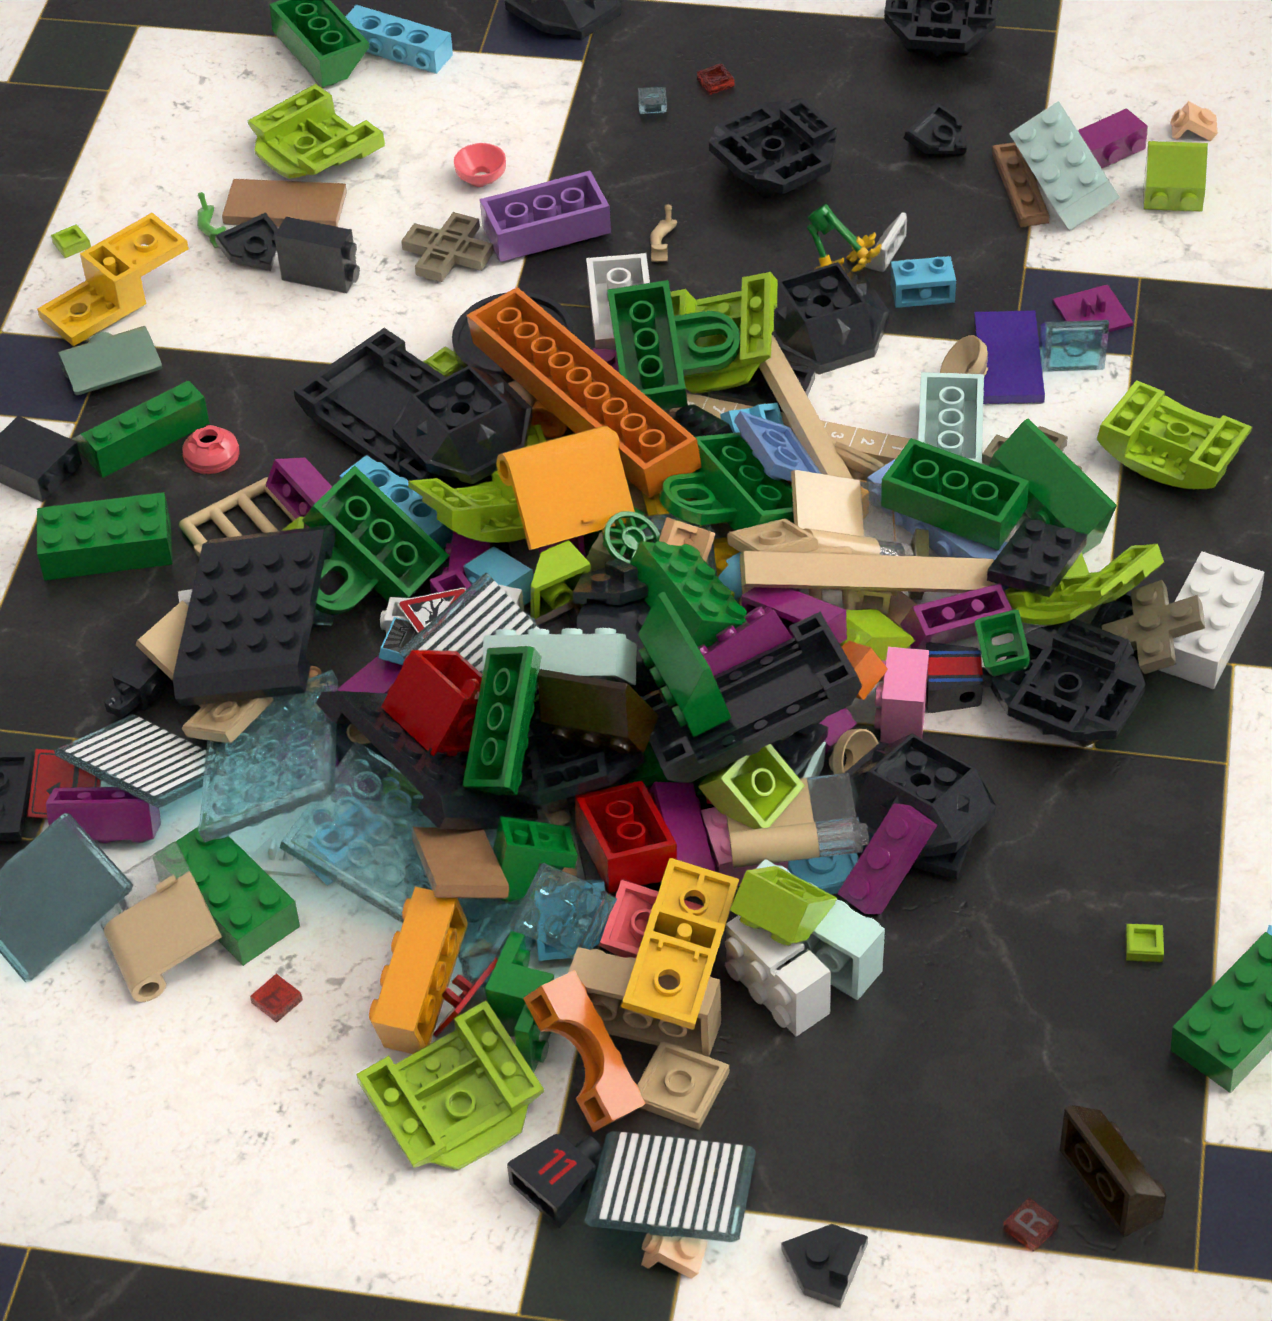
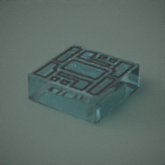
M666 87L638 88L639 114L667 112Z

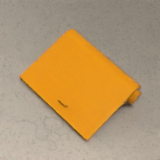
M601 426L501 453L497 456V470L500 479L506 486L513 487L529 550L602 530L613 515L624 511L635 512L618 450L620 446L619 437L614 430H611L608 426ZM621 518L623 523H626V519Z

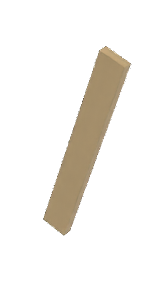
M772 335L771 358L761 363L759 368L794 433L822 474L853 479L842 458L837 453L835 445L775 337Z
M743 551L740 554L742 587L965 593L996 584L987 581V571L994 562V559L761 551Z

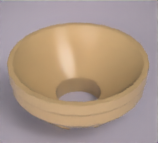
M974 335L963 337L946 354L940 368V373L984 374L985 376L988 371L987 346Z
M837 441L835 443L836 451L845 463L852 478L860 480L862 484H865L868 476L885 466L882 462L859 450Z
M867 729L848 730L840 736L833 746L832 754L829 757V766L839 784L841 775L879 744L871 731ZM844 752L847 758L845 766L843 765Z

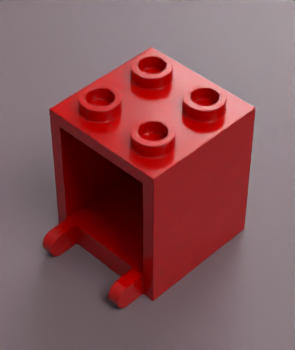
M411 650L410 654L405 658L403 667L395 682L388 689L381 708L427 751L431 747L430 754L432 756H435L436 752H447L446 756H456L458 752L469 751L482 674L457 651Z

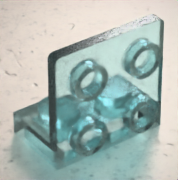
M542 863L510 928L518 933L551 945L573 959L578 947L589 950L593 948L617 898L586 880Z

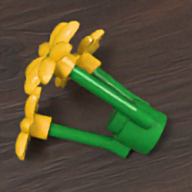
M827 203L807 217L811 224L806 228L812 235L820 256L818 258L820 266L814 269L837 262L841 265L844 264V258L831 261L829 254L826 255L818 234L819 231L825 235L835 228L852 246L853 251L846 259L850 260V262H855L858 258L860 259L857 262L858 264L851 270L852 272L862 270L866 263H871L872 258L880 253L881 243L874 249L867 250L875 244V232L869 237L865 235L862 239L859 236L855 237L835 216Z

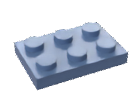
M739 411L734 423L740 430L741 437L748 442L753 450L752 454L763 465L766 475L774 480L779 481L782 478L792 482L791 471L793 470L822 474L790 427Z

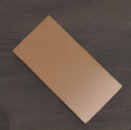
M233 179L222 214L223 224L239 225L263 213H267L273 223L279 227L285 217L338 227L347 193L346 184Z
M413 827L412 840L435 897L508 898L509 884L483 829Z

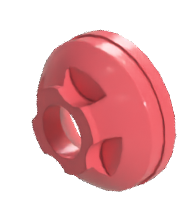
M475 143L457 152L454 157V167L456 174L463 181L476 187H483L496 181L505 172L506 156L503 150L495 145ZM479 172L488 173L486 175H475Z
M207 425L204 428L197 429L187 437L183 444V460L185 465L192 471L200 474L223 472L235 464L240 454L236 437L230 431L214 425ZM207 436L217 437L216 440L210 443L200 441L201 438Z

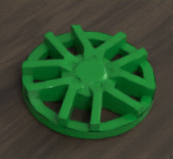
M631 511L619 512L613 515L602 531L603 547H606L614 559L619 558L629 564L641 541L652 542L655 540L656 543L660 538L658 529L648 518ZM621 518L626 519L627 527L625 526ZM634 520L640 521L644 525L637 528ZM615 523L617 529L611 528V525ZM648 528L652 535L645 536L643 531ZM610 536L618 540H610ZM624 552L629 554V560L623 557Z

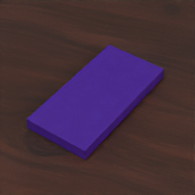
M1035 311L974 312L975 336L985 343L988 350V371L984 376L983 404L1044 403L1045 390Z

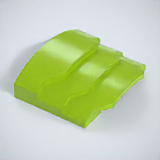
M317 84L306 88L248 120V125L257 136L255 154L271 169L288 179L316 175L330 166H338L352 159H362L385 146L383 132L369 121L365 120L353 127L336 115L332 95Z
M771 272L742 277V291L696 300L686 289L670 292L674 316L703 311H717L730 317L736 323L740 333V350L730 365L717 371L684 376L685 387L690 393L717 391L746 384L750 381L759 365L771 358L772 332H774V309L777 308L778 280ZM723 335L700 337L695 341V345L698 347L721 345L726 342L727 338Z
M1136 380L1100 424L1096 440L1119 462L1147 478L1181 488H1214L1225 474L1228 464L1239 451L1241 444L1250 434L1252 426L1224 415L1221 418H1216L1196 412L1179 404L1170 397L1164 396L1165 391Z
M494 472V481L484 482L464 488L453 489L438 478L408 481V487L423 497L422 502L437 511V520L462 536L477 541L497 543L526 539L513 487L506 486L500 479L498 472Z
M1158 544L1134 545L1129 547L1101 571L1089 573L1081 552L1050 597L1012 587L1007 588L1004 593L1011 608L1019 610L1022 623L1033 625L1064 623L1076 618L1084 611L1120 598L1157 570L1164 563Z
M486 1000L455 1017L454 1031L397 1064H394L390 1056H387L356 1074L362 1090L375 1111L381 1116L413 1168L431 1162L450 1169L459 1170L491 1153L522 1133L528 1105L544 1092V1088Z

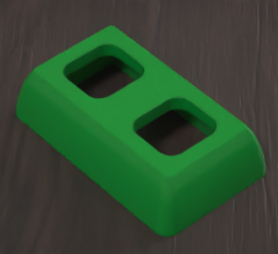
M1014 609L979 618L975 621L983 663L989 674L995 677L1028 667L1030 656L1019 610ZM1007 633L1013 634L1014 640L1012 642L997 646L992 644L993 637ZM1018 655V657L996 662L997 659L1005 656Z

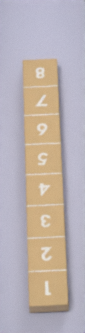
M686 392L688 405L695 404L720 419V414L724 412L754 407ZM682 407L670 409L669 416H676V411ZM781 412L784 425L792 429L785 414ZM821 420L834 445L836 441L873 457L883 464H888L896 459L910 440V438Z

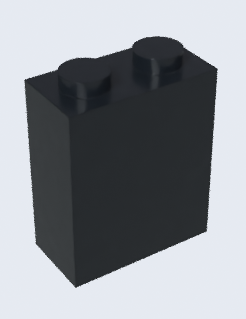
M285 217L274 235L281 279L283 281L347 294L352 284L357 282L360 274V267L356 263L355 256L357 245L353 242L352 230Z
M17 416L0 433V483L41 502H44L82 464L77 441L21 416Z

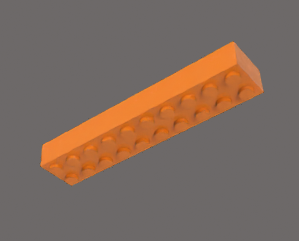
M518 287L467 315L473 344L573 432L579 433L601 426H608L617 433L620 442L618 450L625 477L648 498L661 491L662 485L668 477L693 473L702 467L696 437Z

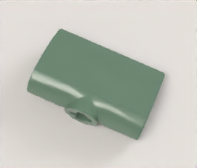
M145 325L115 335L109 332H99L93 335L86 344L58 352L63 373L66 378H69L75 395H81L162 369V363Z

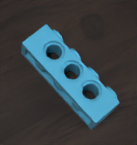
M356 5L346 15V18L369 42V49L366 53L436 74L453 56L450 32Z
M367 455L354 464L442 549L446 547L447 543L452 542L453 530L437 520V511L422 502L423 497L408 487V480L406 478L397 476L388 470L383 463L376 462ZM351 466L349 469H347L345 472H343L341 475H339L340 479H341L353 466Z

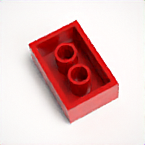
M643 781L575 796L576 829L609 893L618 891L621 880L640 886L658 883L663 880L669 858L677 860V843Z

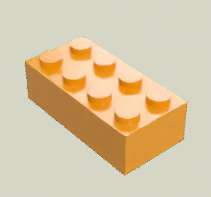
M416 886L412 897L407 898L402 910L404 922L401 931H396L391 944L392 959L390 965H385L380 978L382 989L379 998L373 1000L369 1011V1020L384 1048L410 1054L418 1052L431 1043L444 1002L442 993L449 986L468 926V921L458 898H437L433 890Z

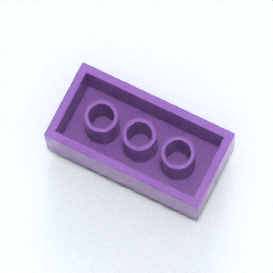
M591 171L479 199L482 227L490 243H493L494 251L500 262L611 233L610 206Z

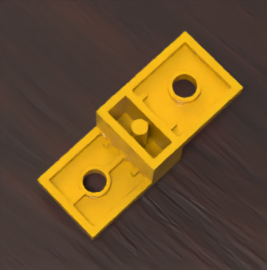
M150 213L80 253L86 281L37 308L39 318L74 347L144 306L146 300L141 277L189 249L187 240L155 214Z
M669 858L621 1008L694 1030L739 879ZM689 896H696L702 900L704 906L698 910L689 909L685 905L684 899ZM663 975H671L677 979L679 986L673 990H666L660 986L658 979Z

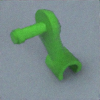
M200 192L197 196L200 199L202 208L197 211V226L209 237L212 245L217 248L219 246L215 242V235L224 232L226 227L221 226L215 229L210 224L214 206L207 205L205 194Z

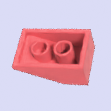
M621 880L599 946L620 957L636 958L659 891ZM684 900L685 905L689 909L698 910L703 907V905Z

